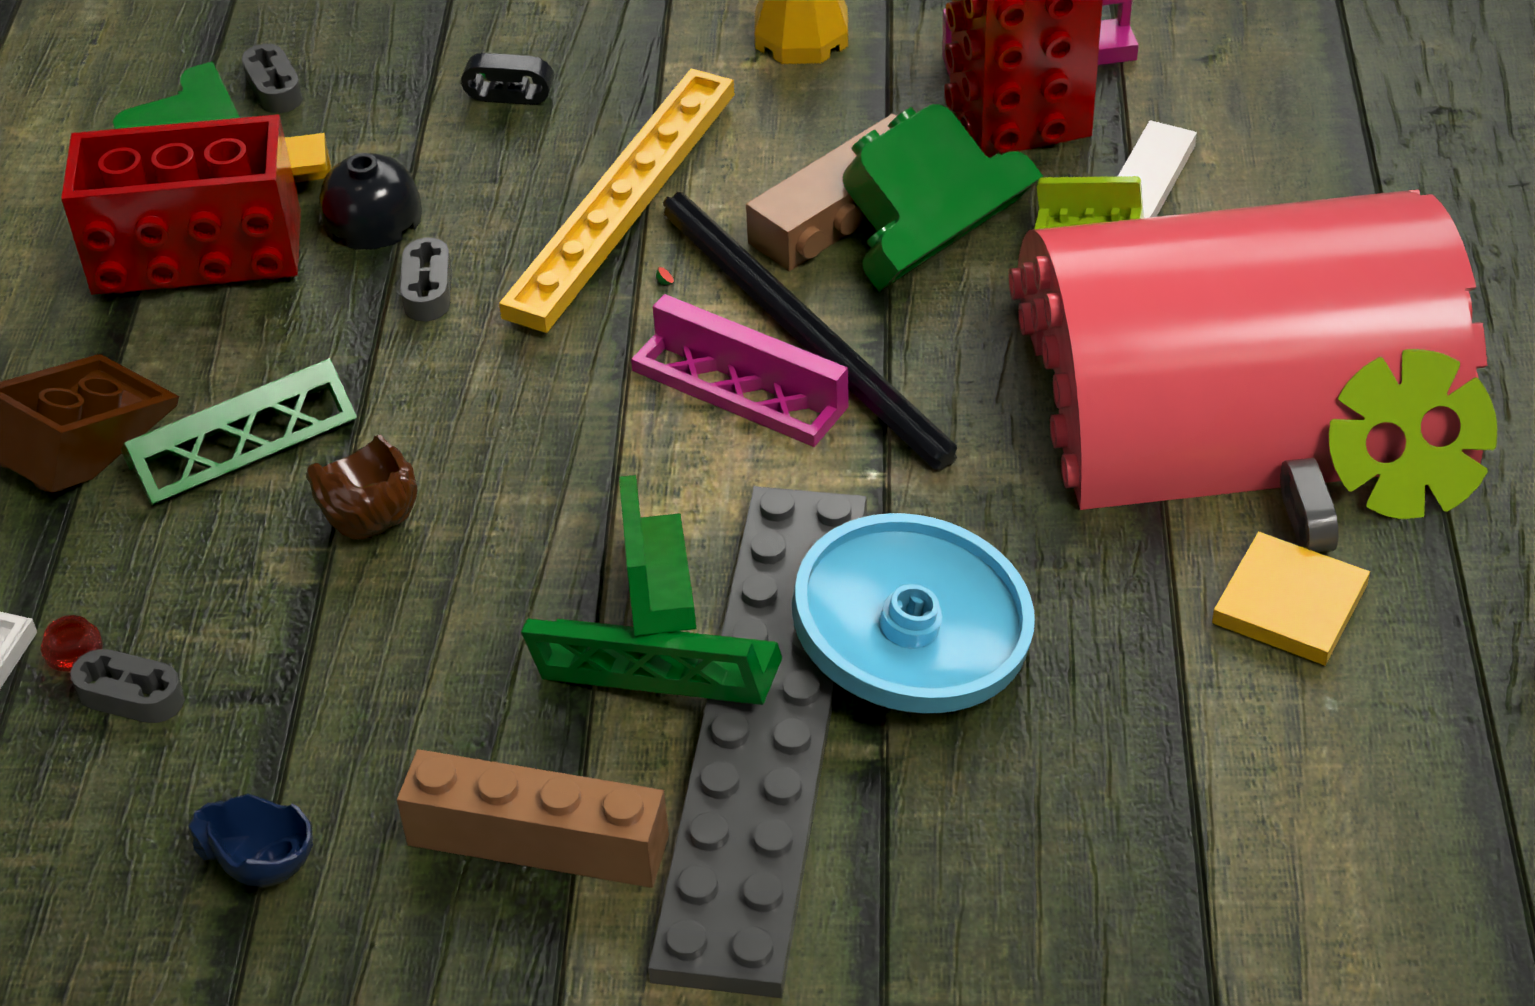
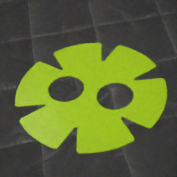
M1405 349L1402 352L1401 384H1398L1382 357H1378L1359 370L1340 393L1339 401L1365 419H1332L1330 421L1329 447L1331 458L1340 480L1350 492L1379 474V478L1366 503L1367 508L1381 515L1398 519L1424 517L1425 485H1428L1442 510L1448 512L1467 499L1485 478L1488 469L1463 453L1462 450H1494L1496 448V414L1491 398L1479 378L1471 379L1450 395H1447L1460 368V362L1456 359L1430 350ZM1438 406L1452 409L1458 415L1461 426L1456 440L1444 447H1436L1429 444L1421 433V421L1424 415L1430 409ZM1383 422H1390L1399 426L1406 438L1404 452L1397 460L1390 463H1381L1374 460L1366 448L1368 433L1374 426Z

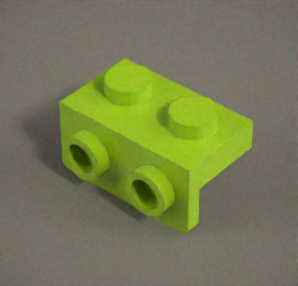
M1138 176L1042 177L1038 180L1039 211L1035 229L1144 218L1141 178Z

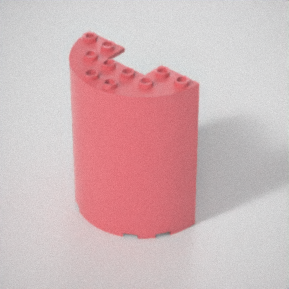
M1419 189L1029 230L1020 248L1018 267L1009 269L1012 300L1020 299L1021 301L1018 309L1022 335L1031 336L1036 356L1042 355L1045 368L1054 369L1055 371L1053 375V394L1056 407L1059 408V414L1051 415L1050 417L1051 439L1054 448L1063 449L1064 454L1061 457L1063 482L1065 488H1074L1080 510L1281 488L1282 462L1286 460L1314 458L1320 467L1325 483L1341 481L1334 468L1330 453V421L1332 419H1365L1338 399L1348 381L1364 366L1378 357H1382L1398 384H1401L1402 352L1405 349H1423L1443 353L1460 362V368L1447 395H1450L1471 379L1479 378L1476 369L1487 366L1483 323L1471 322L1472 301L1469 291L1474 290L1476 284L1464 244L1452 218L1442 203L1432 194L1420 195ZM1438 406L1430 409L1421 421L1422 436L1429 444L1436 447L1450 445L1456 440L1460 432L1459 417L1448 407ZM1383 422L1374 426L1366 439V448L1369 455L1381 463H1390L1397 460L1404 452L1406 446V438L1399 426L1390 422ZM1462 450L1463 453L1481 464L1483 450Z

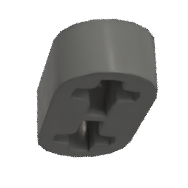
M259 44L243 53L242 62L246 80L265 111L285 113L297 108L301 104L303 98L298 75L279 46Z
M426 237L412 241L404 248L400 290L404 311L409 318L425 322L436 320L442 317L450 307L452 267L448 246L442 240ZM430 262V267L423 268L424 263ZM430 290L428 296L422 297L423 291Z
M1306 458L1282 462L1280 473L1281 493L1298 545L1317 553L1336 550L1338 545L1337 515L1316 459Z
M98 649L80 656L70 671L71 681L78 699L84 706L90 709L141 722L158 723L175 716L181 710L185 701L178 673L172 666L163 662L114 650Z

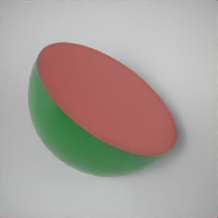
M662 267L657 269L656 279L660 284L670 285L674 282L672 275Z

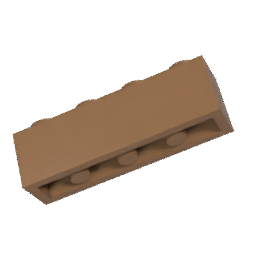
M892 113L746 203L748 244L790 272L868 222V218L846 191L843 185V173L856 157L851 149L852 146L873 130H876L879 135L885 133L890 129L888 124L897 116Z
M419 749L415 753L397 798L408 846L651 888L654 886L669 838L664 790Z

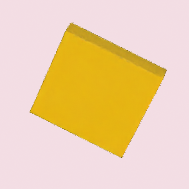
M1258 531L1214 608L1212 624L1326 666L1368 585L1370 571Z

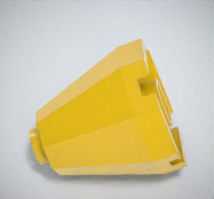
M759 0L755 9V48L764 53L765 47L772 50L773 59L781 64L823 63L830 58V50L839 45L840 52L848 47V8L844 0Z

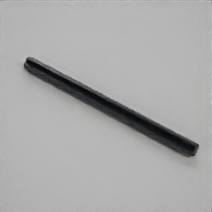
M676 192L672 197L667 196L663 202V206H665L664 216L810 353L848 367V389L934 470L940 471L947 465H952L957 459L955 454L957 445L686 194Z

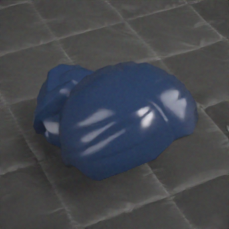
M251 794L233 797L228 801L206 803L194 812L188 825L193 836L194 851L204 860L217 859L228 875L247 886L264 888L282 884L300 870L313 847L311 822L298 806L294 804L288 806L278 805Z

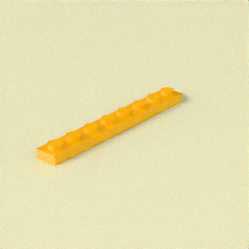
M692 68L687 72L500 301L501 319L548 333L734 97L733 79Z

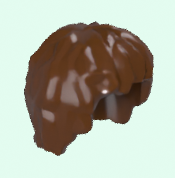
M381 434L374 436L371 442L353 454L329 463L324 467L319 463L309 465L306 473V479L311 486L312 496L330 525L336 528L342 535L355 540L372 538L374 535L378 536L384 533L387 528H392L393 525L403 522L408 518L417 497V484L411 463H408L400 450L386 441Z

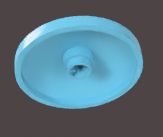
M905 513L871 515L846 522L823 535L805 555L797 573L792 597V617L797 636L804 650L819 669L835 683L854 695L874 704L905 712H952L975 706L994 697L1005 689L1021 670L1034 633L1035 616L1032 599L1025 582L1012 563L1000 551L976 534L952 523L922 515Z

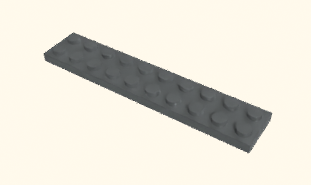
M758 486L753 488L721 636L777 642L783 658L763 705L707 699L649 963L650 983L776 998L783 997L837 683L823 673L811 660L797 636L792 617L793 591L801 562L810 548L832 529L846 522L866 517L867 496Z

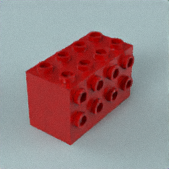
M952 0V2L946 4V18L951 30V43L945 45V59L950 71V83L944 86L946 106L957 114L960 123L987 157H993L998 153L1002 155L1010 151L1018 152L1092 136L1103 0Z
M280 114L71 133L61 200L91 295L160 288L173 289L182 286L214 283L226 284L236 281L298 276L301 209Z

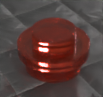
M77 615L63 616L54 620L45 629L41 643V653L46 664L58 671H71L73 664L80 656L93 650L102 649L103 640L97 627L89 623L87 619Z

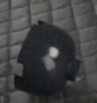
M359 153L350 156L336 164L327 173L322 183L319 195V209L327 236L333 241L334 235L345 239L346 247L371 250L394 245L403 240L402 231L409 228L412 223L414 230L420 224L422 206L419 192L411 173L394 158L375 153Z

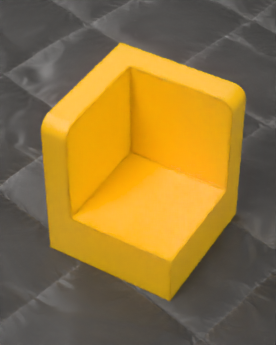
M325 133L286 137L285 141L294 182L325 179L327 173L332 169Z

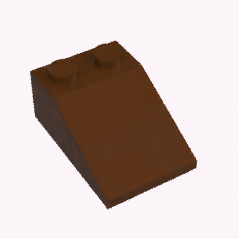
M102 354L1 381L0 466L12 469L33 481L36 487L52 493L64 491L68 487L96 477L122 454L121 448L124 442L144 435L178 405L179 396Z

